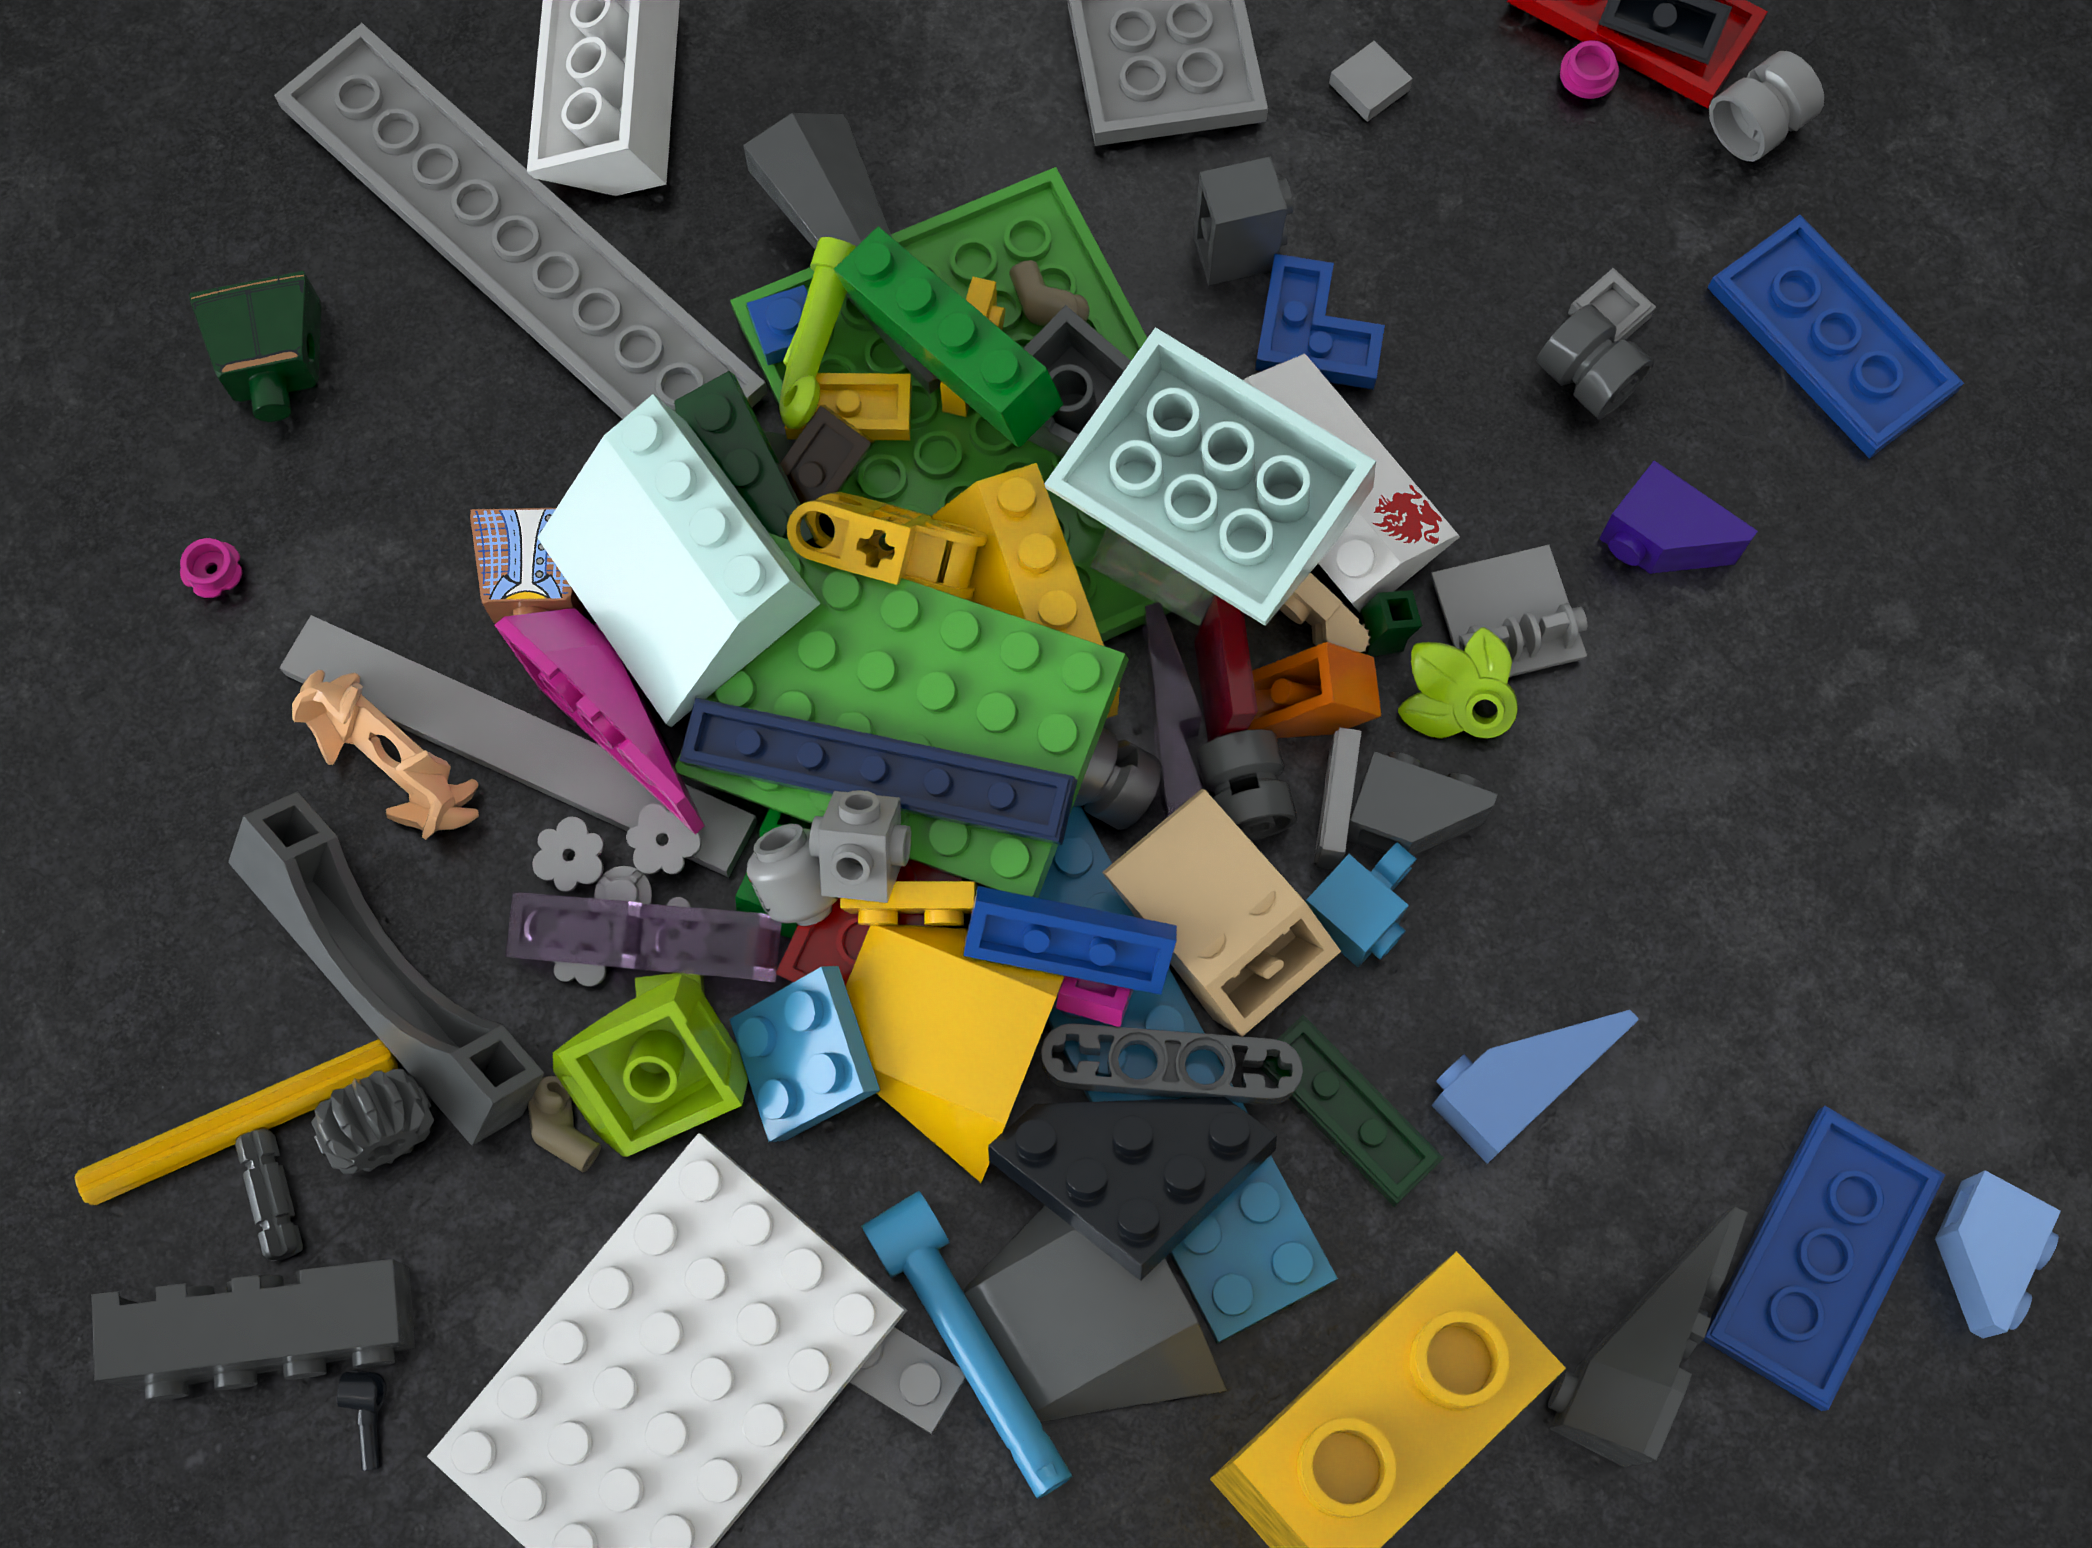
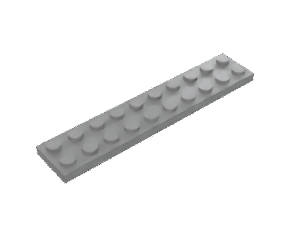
M363 23L353 29L274 95L283 111L622 419L652 394L676 412L674 404L676 399L727 371L736 376L751 408L768 393L766 382L544 184L530 176L525 167Z

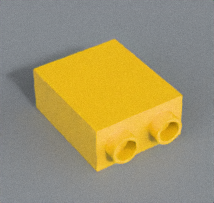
M1456 1251L1407 1292L1219 1469L1210 1480L1270 1548H1381L1566 1368Z

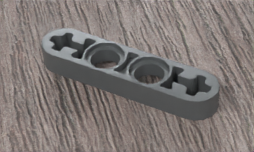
M1073 1023L1064 1024L1053 1029L1044 1039L1041 1050L1042 1069L1047 1078L1056 1086L1070 1090L1173 1098L1226 1097L1231 1102L1273 1105L1280 1104L1293 1095L1300 1084L1303 1073L1301 1058L1293 1047L1286 1042L1267 1038ZM1073 1040L1079 1042L1080 1053L1100 1056V1041L1111 1042L1107 1062L1110 1077L1097 1076L1100 1062L1081 1061L1078 1063L1077 1072L1063 1071V1061L1052 1058V1053L1064 1051L1066 1041ZM1130 1045H1144L1153 1051L1157 1059V1068L1152 1075L1145 1079H1133L1122 1072L1119 1067V1055ZM1206 1049L1213 1051L1220 1057L1223 1062L1224 1072L1218 1081L1203 1085L1196 1083L1189 1077L1186 1072L1185 1062L1189 1055L1197 1050ZM1233 1052H1243L1246 1054L1242 1067H1262L1266 1056L1277 1057L1278 1068L1289 1070L1290 1077L1280 1078L1277 1087L1271 1089L1265 1087L1264 1076L1243 1073L1241 1078L1243 1088L1232 1087L1230 1083L1236 1067Z

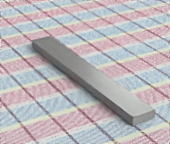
M312 615L280 666L281 671L286 676L301 683H304L318 669L323 670L325 673L323 682H331L342 675L357 673L360 676L359 684L363 686L362 695L397 727L625 831L639 825L638 815L644 806L650 803L663 805L600 745ZM686 785L705 825L699 831L702 839L699 852L687 859L729 878L758 823L756 816ZM667 835L661 838V846L668 843L669 838Z

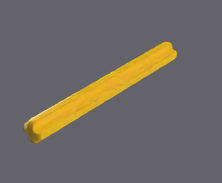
M377 1039L78 1170L75 1174L78 1192L85 1203L98 1205L235 1144L239 1136L247 1132L271 1129L316 1109L320 1102L330 1099L333 1090L345 1088L352 1083L354 1078L360 1080L369 1077L375 1071L386 1073L392 1069H398L397 1059L380 1039Z

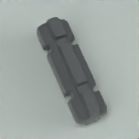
M268 1129L247 1132L236 1139L235 1146L240 1164H245V1167L248 1169L243 1173V1178L255 1225L260 1224V1227L263 1229V1231L258 1233L262 1254L271 1261L283 1260L300 1253L303 1244L298 1225H293V1222L291 1223L290 1221L295 1216L283 1165H278V1162H275V1159L280 1156L276 1137Z

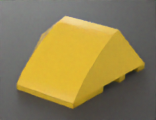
M871 925L846 984V990L880 1091L876 1094L981 1183L990 1163L988 1145L1002 1134L1064 976L963 956L968 931L965 928Z

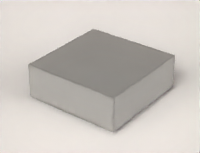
M1373 41L1331 72L1329 84L1368 122L1410 91L1413 78L1381 46Z
M1612 268L1571 304L1568 314L1572 316L1585 305H1594L1616 326L1617 330L1614 341L1617 342L1623 339L1626 340L1652 317L1656 306Z

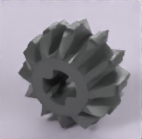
M392 1069L386 1073L375 1071L369 1077L360 1080L354 1078L352 1083L345 1088L333 1090L331 1098L320 1102L314 1110L316 1116L311 1123L317 1134L314 1137L322 1156H327L332 1168L340 1169L343 1174H354L360 1170L371 1172L381 1164H392L393 1160L402 1154L411 1153L414 1145L424 1141L430 1134L429 1128L433 1124L434 1118L429 1110L431 1104L423 1088L418 1087L414 1077L407 1075L403 1069Z

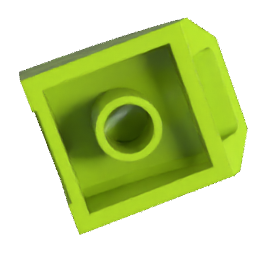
M683 974L625 1003L581 1031L553 1052V1072L594 1133L623 1157L633 1155L742 1106L748 1082L737 1043H734L704 996L699 982Z

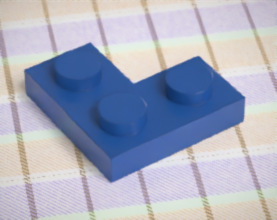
M1275 254L1255 370L1264 371L1306 354L1330 383L1374 390L1385 325L1325 316L1334 263Z

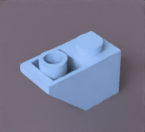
M1986 1170L1961 1181L1935 1238L1969 1330L1981 1338L2008 1332V1329L2014 1330L2025 1318L2032 1302V1295L2026 1292V1289L2035 1269L2041 1270L2048 1263L2056 1249L2059 1236L2052 1232L2061 1212L2057 1208Z

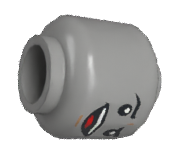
M786 824L776 827L757 840L754 845V852L747 863V876L764 911L774 921L787 924L796 922L800 926H809L825 919L831 913L832 905L838 900V897L821 896L819 857L811 856L809 850L811 829L802 828L798 824Z

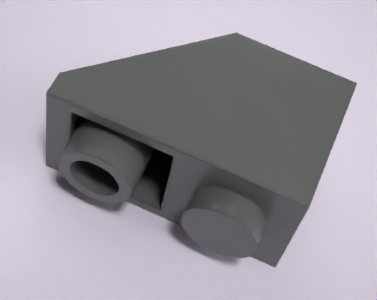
M1374 751L1349 821L1347 841L1384 854L1398 842L1415 856L1483 825L1494 807L1498 794L1485 790L1484 785L1471 776L1460 773H1450L1445 776L1424 769L1423 764L1410 755L1399 752H1389L1387 755Z

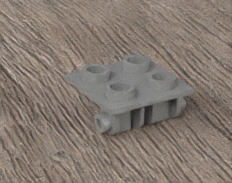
M1550 545L1431 572V578L1454 647L1464 651L1472 635L1480 627L1487 628L1506 644L1510 652L1512 666L1509 677L1587 658V653L1579 633L1587 630L1586 614L1582 607L1571 608Z

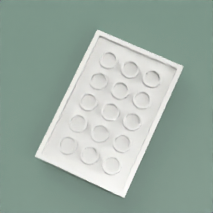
M698 1133L427 1457L525 1548H714L907 1312V1309L705 1135Z

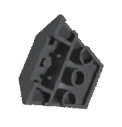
M1044 1206L962 1290L1040 1422L1227 1391L1200 1324L1166 1259L1164 1258L1140 1281L1047 1206Z

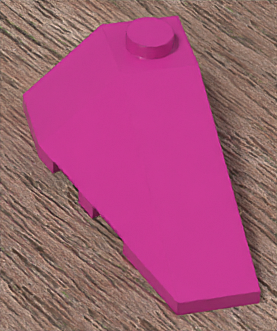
M575 608L504 616L495 624L499 633L540 691L696 835L705 826L682 776L675 769L676 764L638 683L598 625H593Z

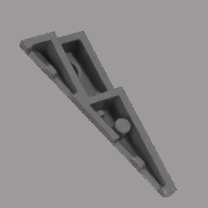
M791 113L743 145L748 171L814 249H816L818 240L821 237L840 239L857 247L878 226L891 236L850 125L843 114ZM847 293V294H846L847 298L852 302L851 298L849 297V295H848V293ZM858 309L929 394L940 387L941 381Z

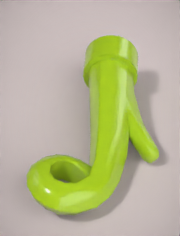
M821 237L818 240L810 264V268L814 271L797 330L783 360L784 365L787 367L780 394L779 412L783 423L789 429H799L806 425L817 409L820 398V386L815 378L847 294L834 268L856 246L832 237Z

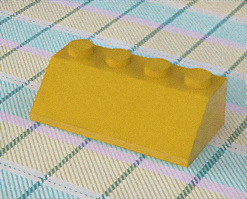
M1037 463L976 481L932 515L934 520L963 525L988 535L986 545L978 547L969 582L974 587L972 599L966 600L1104 646ZM1119 687L1107 718L1118 715Z

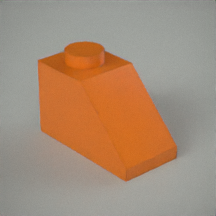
M1324 642L1252 671L1258 712L1248 730H1270L1277 735V738L1332 735L1335 731L1339 730V727L1349 729L1382 717L1375 660L1372 656Z

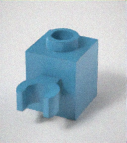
M1398 842L1391 847L1371 872L1348 854L1305 901L1339 947L1341 953L1357 967L1371 953L1378 959H1383L1406 932L1399 923L1409 905L1392 890L1412 870L1411 866L1417 859Z

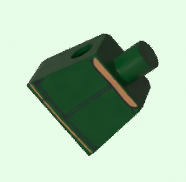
M299 271L189 293L190 302L214 371L232 400L239 402L251 400L253 415L260 421L275 422L287 418L291 414L288 392L312 388L319 380L321 302L305 272Z

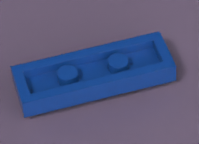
M978 886L965 939L963 956L1161 995L1177 941V925Z

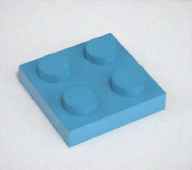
M821 966L729 1019L768 1142L786 1141L880 1091L839 966Z

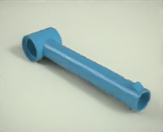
M915 1192L861 1225L891 1279L902 1272L906 1275L1006 1447L1011 1451L1014 1461L1035 1497L1040 1499L1069 1481L1073 1477L1052 1440L1043 1430L1036 1413L940 1254L939 1249L950 1242L921 1192Z

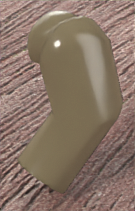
M1023 261L1011 268L1009 271L1010 278L1023 312L1031 323L1045 327L1065 305L1085 322L1089 317L1087 300L1083 296L1073 294L1070 291L1046 286L1036 261Z
M557 1076L543 1077L528 1103L532 1138L537 1145L584 1173L596 1160L601 1150V1144L574 1128L572 1099Z

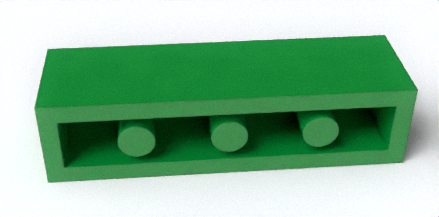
M879 226L834 268L835 273L857 309L1018 448L1064 405L1047 368Z

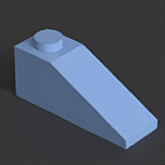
M1626 1010L1490 1048L1474 1063L1464 1054L1436 1080L1444 1091L1431 1106L1488 1164L1619 1040L1639 1018L1631 1010Z

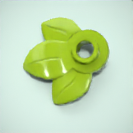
M1480 627L1469 639L1464 651L1454 646L1436 642H1422L1413 645L1411 652L1412 673L1421 692L1407 698L1398 707V713L1406 724L1420 733L1435 738H1446L1465 731L1474 737L1488 739L1500 736L1510 729L1517 716L1518 701L1514 690L1508 684L1512 666L1511 655L1506 644L1497 635L1485 627ZM1480 700H1489L1497 706L1498 711L1495 715L1484 718L1475 713L1473 706Z

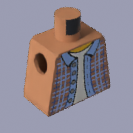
M556 508L471 509L470 520L480 595L483 606L493 623H497L504 616L575 608L583 615L585 606L537 538Z

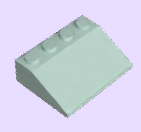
M1155 327L1044 484L1045 488L1266 626L1339 539L1374 488L1376 461Z
M654 394L603 436L537 537L665 724L670 727L692 711L695 698L705 700L820 604L689 424Z

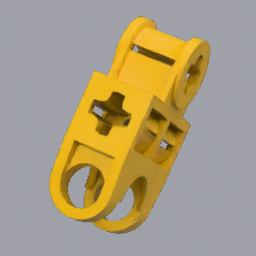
M843 492L828 493L816 500L799 505L792 512L787 523V536L790 545L800 556L806 559L898 585L901 578L963 599H972L974 587L969 582L978 547L985 546L988 535L973 528L932 519L933 516ZM820 513H824L831 518L835 527L834 538L825 534L821 529L819 523ZM806 514V518L818 538L815 543L822 548L810 546L801 535L800 525ZM890 546L895 547L893 550L889 551Z

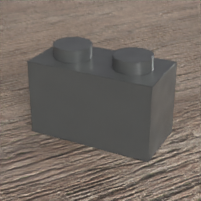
M1271 156L1202 171L1199 174L1193 237L1208 286L1271 272L1274 255L1280 253L1281 246L1287 245L1288 237L1285 219L1286 215L1293 213L1292 194L1287 179L1277 178Z

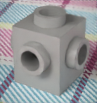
M863 790L851 792L834 791L824 816L814 817L809 839L810 855L819 857L821 896L888 903L901 866L907 865L911 849V827L901 825L900 798L879 796Z

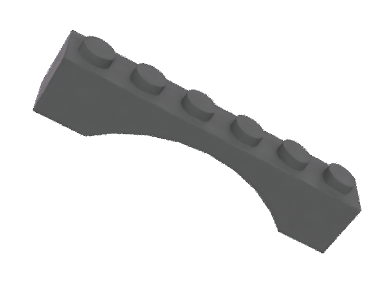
M298 791L243 815L228 863L409 1074L414 1077L415 1081L471 1146L523 1116L544 1075L542 1069L502 1024L481 1018L455 1004L433 987L405 959L384 932L364 900L348 867L338 837Z

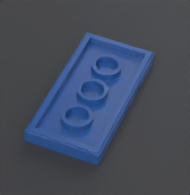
M1798 215L1715 275L1707 287L1869 459L1955 395L1964 384L1801 215Z
M1826 1106L1820 1108L1711 1315L1710 1324L1702 1341L1820 1411L1829 1410L1946 1174Z

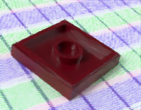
M1215 595L1194 640L1208 742L1231 733L1248 730L1258 712L1244 612Z

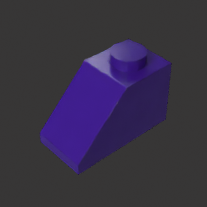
M1654 460L1612 513L1599 539L1608 545L1612 554L1620 561L1631 566L1638 565L1649 574L1735 565L1758 531Z

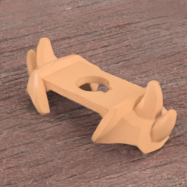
M318 669L305 680L301 686L300 693L292 703L293 721L305 722L308 725L328 765L334 764L344 743L354 744L409 794L408 803L386 809V817L388 819L422 830V838L427 840L438 830H454L469 824L479 817L477 809L462 808L464 804L472 799L478 788V782L470 779L458 785L448 784L451 769L448 762L419 747L362 695L363 686L359 684L360 676L357 673L342 675L331 682H323L325 673L323 670ZM376 735L385 736L393 742L400 753L401 763L392 759L385 752L380 739Z

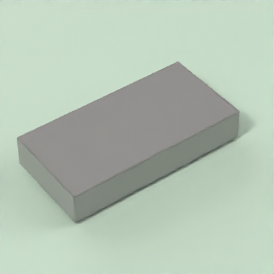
M1339 727V730L1335 731L1331 742L1313 862L1319 868L1334 870L1342 862L1345 854L1362 732L1360 730Z

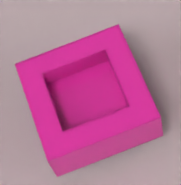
M1064 976L1058 992L1056 1009L1120 1027L1133 989Z

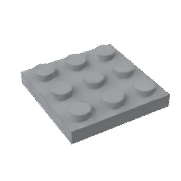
M1067 0L1095 146L1266 122L1268 106L1244 0Z

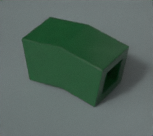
M1413 590L1377 593L1361 609L1358 617L1359 624H1365L1364 628L1369 630L1368 636L1371 637L1368 640L1370 645L1366 647V652L1364 653L1372 657L1404 651L1408 639L1423 626Z

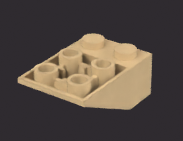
M1204 789L1199 790L1102 872L1135 917L1177 925V941L1171 958V965L1210 1017L1241 1037L1341 952L1302 897Z

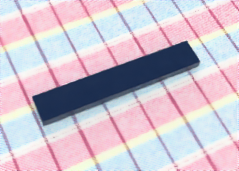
M695 698L679 759L683 764L828 796H832L834 791L851 792L863 790L879 796L899 797L901 811L1058 845L1063 844L1078 781L1074 776L699 698Z

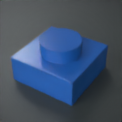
M805 285L747 303L749 315L767 365L784 360L797 330L808 293Z

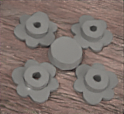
M650 803L644 806L638 815L639 825L631 827L627 832V843L635 848L633 862L636 868L618 866L603 874V862L598 855L604 850V840L596 833H589L587 824L578 817H567L558 824L556 830L545 829L539 834L538 845L542 850L534 856L532 862L533 871L539 878L547 881L554 880L555 886L564 892L574 890L578 882L593 884L598 881L594 897L597 909L602 916L590 915L582 920L579 916L567 915L560 922V931L550 933L543 942V953L548 960L556 963L554 974L560 981L570 982L576 979L580 984L591 987L600 984L604 980L607 972L606 964L614 962L618 957L617 945L609 941L612 933L609 921L626 924L642 917L641 924L647 934L641 939V950L646 955L656 956L657 964L666 972H680L687 966L689 959L699 961L706 956L708 946L703 939L710 935L713 928V921L709 913L699 908L691 909L690 903L682 897L671 899L667 907L659 904L650 906L652 890L644 873L654 874L663 869L666 873L677 874L684 868V858L696 855L702 844L699 832L695 835L663 805ZM667 835L669 838L668 843L661 846V838ZM574 851V859L568 861L567 856L569 852ZM676 929H680V938L674 940L673 932ZM585 944L587 952L584 955H580L579 949Z

